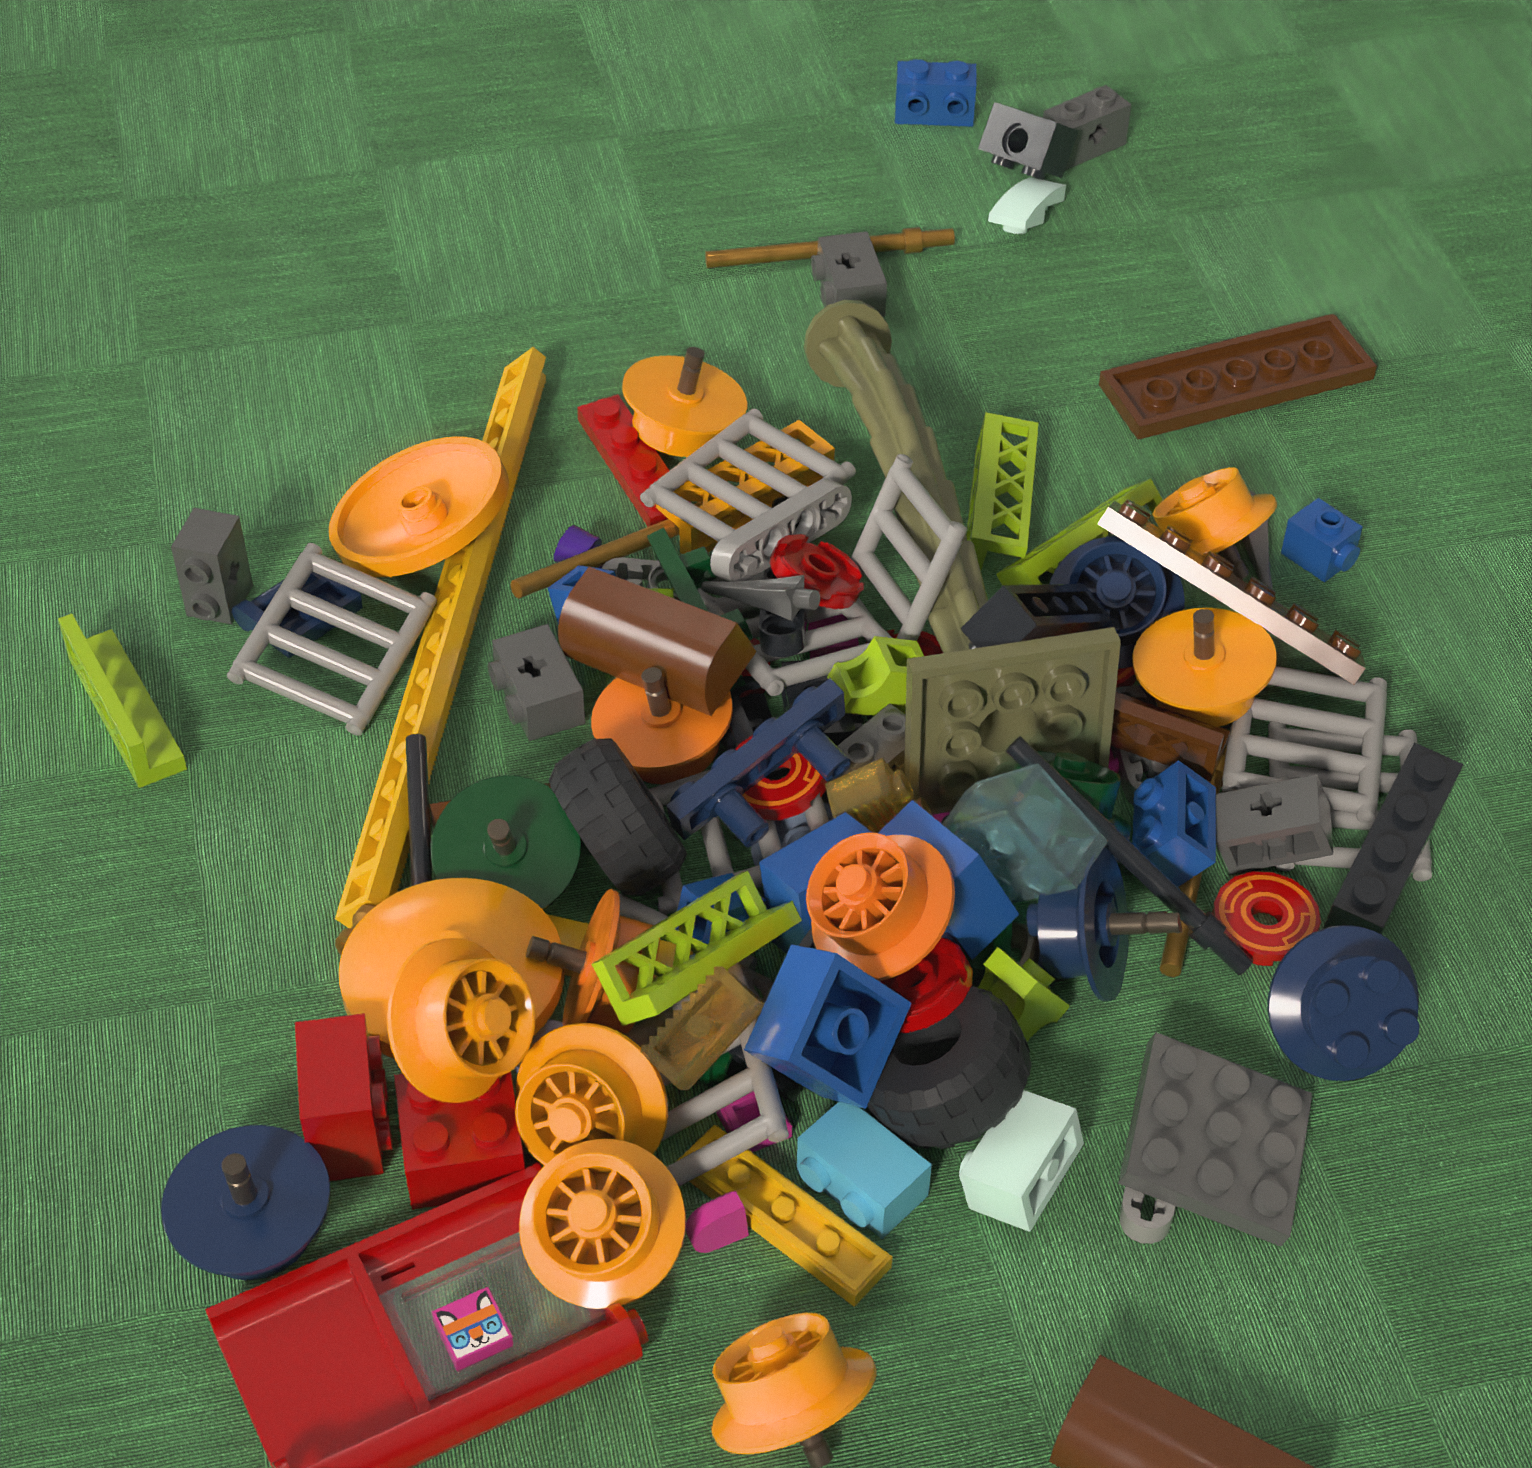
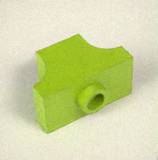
M874 636L867 649L861 655L850 661L835 662L827 678H831L844 692L845 713L875 716L888 704H892L906 714L907 659L923 657L924 655L917 641Z
M997 947L984 963L985 974L977 988L990 991L994 996L1003 1000L1017 1020L1027 1042L1044 1025L1051 1022L1057 1023L1069 1009L1070 1005L1049 988L1055 979L1032 959L1028 958L1021 965Z

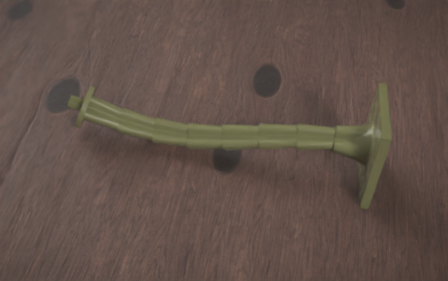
M842 300L827 305L814 316L806 330L804 351L809 366L821 380L835 387H846L853 396L852 404L872 437L870 445L885 478L898 454L907 455L913 460L910 470L949 519L963 524L954 483L946 478L934 430L931 427H927L914 387L906 384L896 358L890 354L892 338L888 323L876 308L862 301ZM901 491L894 507V512L897 519L931 562L941 540ZM966 534L928 616V621L943 653L907 659L903 808L913 800L930 815L954 812L957 822L965 821L966 800L985 802L988 792L998 789H1009L1015 760L1005 751L1019 736L1036 751L1072 753L1108 768L1121 643L1115 628L1112 627L969 649L968 644L971 641L960 628L988 601L974 543L967 541ZM916 576V579H917V581H918V583H919V586H920V585H921V582H920V580H919V579L917 578V576Z

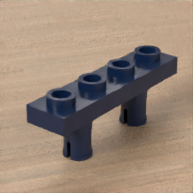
M829 678L818 688L815 686L807 688L795 699L791 709L778 719L773 717L764 721L755 730L752 739L738 750L730 749L724 752L714 762L711 771L697 782L689 781L680 786L666 805L671 827L685 841L711 819L719 816L746 847H751L766 835L769 830V824L742 796L750 788L797 753H801L827 783H832L840 778L848 770L850 759L824 733L825 730L845 716L844 692Z

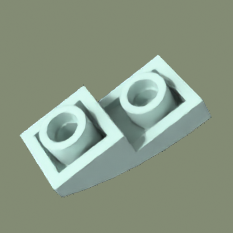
M1031 177L1024 179L1010 188L990 211L988 222L1003 225V230L1009 233H1027L1028 228L1044 223L1045 211L1048 210V206L1064 201L1066 185Z

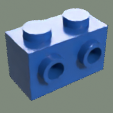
M920 59L897 61L895 124L973 127L976 98V64H968L962 61H951L949 63L926 62Z
M1178 760L1154 778L1146 779L1134 791L1132 835L1133 845L1177 887L1216 863V787Z

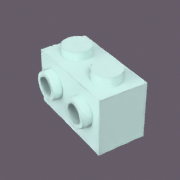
M1023 1090L1022 1097L1016 1107L1012 1108L1005 1115V1119L995 1128L988 1129L976 1149L969 1150L962 1160L959 1178L969 1209L1030 1232L1084 1144L1076 1108Z

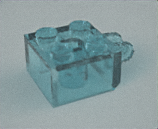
M1038 763L977 781L965 791L942 823V825L981 856L1012 904L1038 898L1039 895L1047 896L1077 889L1108 842Z

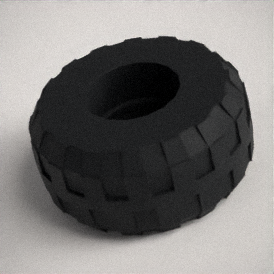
M594 738L579 746L555 764L549 777V783L554 794L591 854L623 895L641 896L681 870V866L687 856L685 847L637 771L612 738Z
M971 986L963 1002L946 1018L928 1028L898 1034L867 1107L881 1125L910 1146L929 1149V1147L944 1149L981 1137L982 1133L1000 1124L1005 1119V1115L1012 1108L1016 1107L1022 1097L1024 1086L1027 1084L1032 1065L1029 1053L1031 1051L1021 1027L1001 998H997L990 991Z

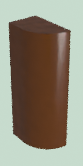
M590 566L569 593L559 618V643L566 657L641 688H644L641 678L643 671L651 667L658 668L662 672L668 699L709 716L713 715L757 652L737 622Z
M1102 1355L1098 1357L1079 1390L1060 1429L1049 1460L1050 1463L1059 1468H1314Z

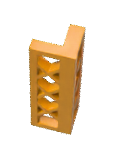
M798 420L781 429L782 432L795 439H799L805 445L834 461L835 448L802 421ZM759 441L744 449L764 462H775L774 468L807 487L824 478L763 441ZM725 460L708 469V471L725 481L739 482V485L736 486L737 488L769 507H772L775 499L783 496L780 492ZM690 481L685 482L674 491V493L687 501L703 502L702 506L699 507L700 509L735 530L753 520ZM656 504V508L679 527L680 553L685 554L700 547H705L708 553L714 550L718 541Z

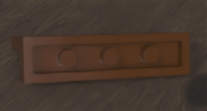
M1116 692L1110 746L1167 766H1171L1179 760L1205 780L1212 781L1228 744L1230 731Z

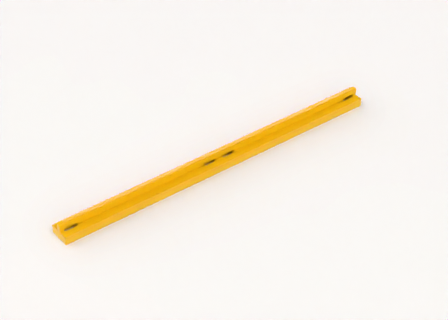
M535 347L530 348L507 365L502 374L482 441L494 448L508 473L509 488L500 511L488 527L464 548L445 559L434 595L437 603L425 624L336 913L335 920L347 928L353 926V915L362 905L377 906L383 900L397 893L398 884L401 883V874L404 873V864L407 863V854L410 853L405 739L411 734H422L426 737L429 785L430 775H432L431 771L434 770V761H436V756H438V747H440V742H442L441 738L443 737L444 728H446V720L450 714V706L454 700V692H456L458 687V679L463 669V661H465L467 656L468 644L470 639H472L473 627L478 617L477 614L483 600L482 597L484 596L486 584H488L490 568H492L496 548L498 543H500L499 539H501L500 535H502L503 524L505 523L506 515H508L511 496H513L515 484H517L516 481L518 480L517 477L519 476L518 473L520 472L519 469H521L520 466L522 465L521 462L523 461L526 446H528L527 443L529 442V435H531L532 424H534V417H536L537 406H539L544 384H546V375L542 372L546 357Z

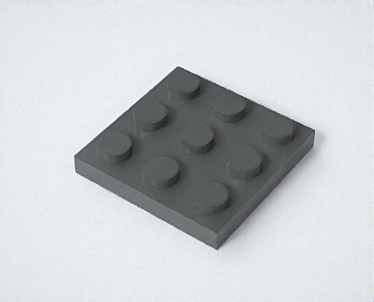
M1155 1032L1146 1046L1118 1184L1281 1247L1291 1236L1312 1093Z

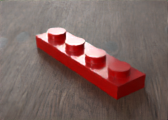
M614 395L578 406L579 423L647 527L667 520L668 518L656 508V504L653 507L644 505L640 495L670 470L657 451L638 437V432L632 425L633 416L620 396Z

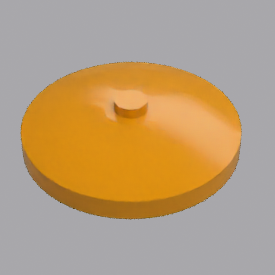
M444 437L411 446L374 466L360 477L344 494L330 520L329 539L331 545L344 565L372 577H393L425 569L455 554L488 527L506 499L509 488L508 473L494 448L475 438Z
M447 878L408 887L393 894L372 908L355 926L348 937L339 964V985L347 1016L365 1013L369 1036L379 1035L382 1053L395 1059L388 1036L387 1009L392 985L405 961L421 946L438 939L461 938L482 946L496 959L502 960L514 967L523 977L534 1003L535 1035L551 1017L559 1002L564 984V968L547 964L546 960L540 962L527 958L526 952L532 936L549 940L550 943L556 942L561 944L559 934L549 916L538 904L519 891L496 882L474 878Z

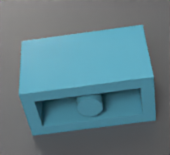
M837 1102L798 1137L797 1170L802 1180L814 1191H824L841 1205L844 1214L852 1223L861 1228H869L881 1239L929 1195L932 1164L860 1107Z

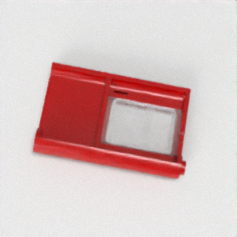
M539 1162L205 1309L221 1352L272 1468H413L642 1359L643 1352L641 1346L648 1343L649 1340L643 1321L634 1308L625 1311L618 1302L606 1307V1309L585 1308L571 1304L546 1289L531 1271L521 1246L519 1222L527 1190L533 1179L542 1169ZM488 1287L513 1336V1347L457 1372L433 1322L432 1311Z

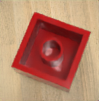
M365 1013L295 1022L299 1116L305 1143L308 1142L321 1156L328 1172L329 1181L384 1174L382 1151L393 1150L390 1118L387 1115L386 1102H389L386 1069L383 1068L380 1036H369Z
M511 1071L504 1074L501 1079L499 1076L482 1096L458 1103L434 1100L418 1091L404 1074L394 1075L404 1168L412 1210L443 1205L525 1169L521 1136L516 1124V1103Z

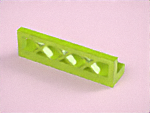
M985 412L976 444L966 531L967 541L974 543L980 570H982L987 551L1025 558L1029 538L1038 422ZM1001 432L1024 436L1026 441L1013 446L1001 435ZM1011 461L1022 472L1010 477L1000 465ZM1008 492L1019 504L1007 508L996 497ZM1005 524L1017 535V539L991 534V529Z
M1150 478L1122 489L1028 552L1025 558H1019L998 572L996 575L1002 586L1042 585L1038 576L1045 571L1054 574L1058 567L1057 563L1062 561L1074 549L1094 538L1107 537L1108 530L1098 525V522L1114 501L1123 504L1126 499H1129L1141 507L1147 503L1150 511L1153 513L1156 506L1163 499L1152 479Z
M73 614L58 618L69 660L138 787H144L187 770L184 755L113 629L85 638Z
M747 870L735 875L592 963V966L621 1025L624 1026L659 1015L802 920L793 901L767 909ZM734 891H737L749 915V918L743 922L728 915L730 897ZM696 915L712 922L709 944L692 938ZM659 938L676 944L673 967L656 961ZM622 961L639 967L636 990L631 994L628 993L615 967Z

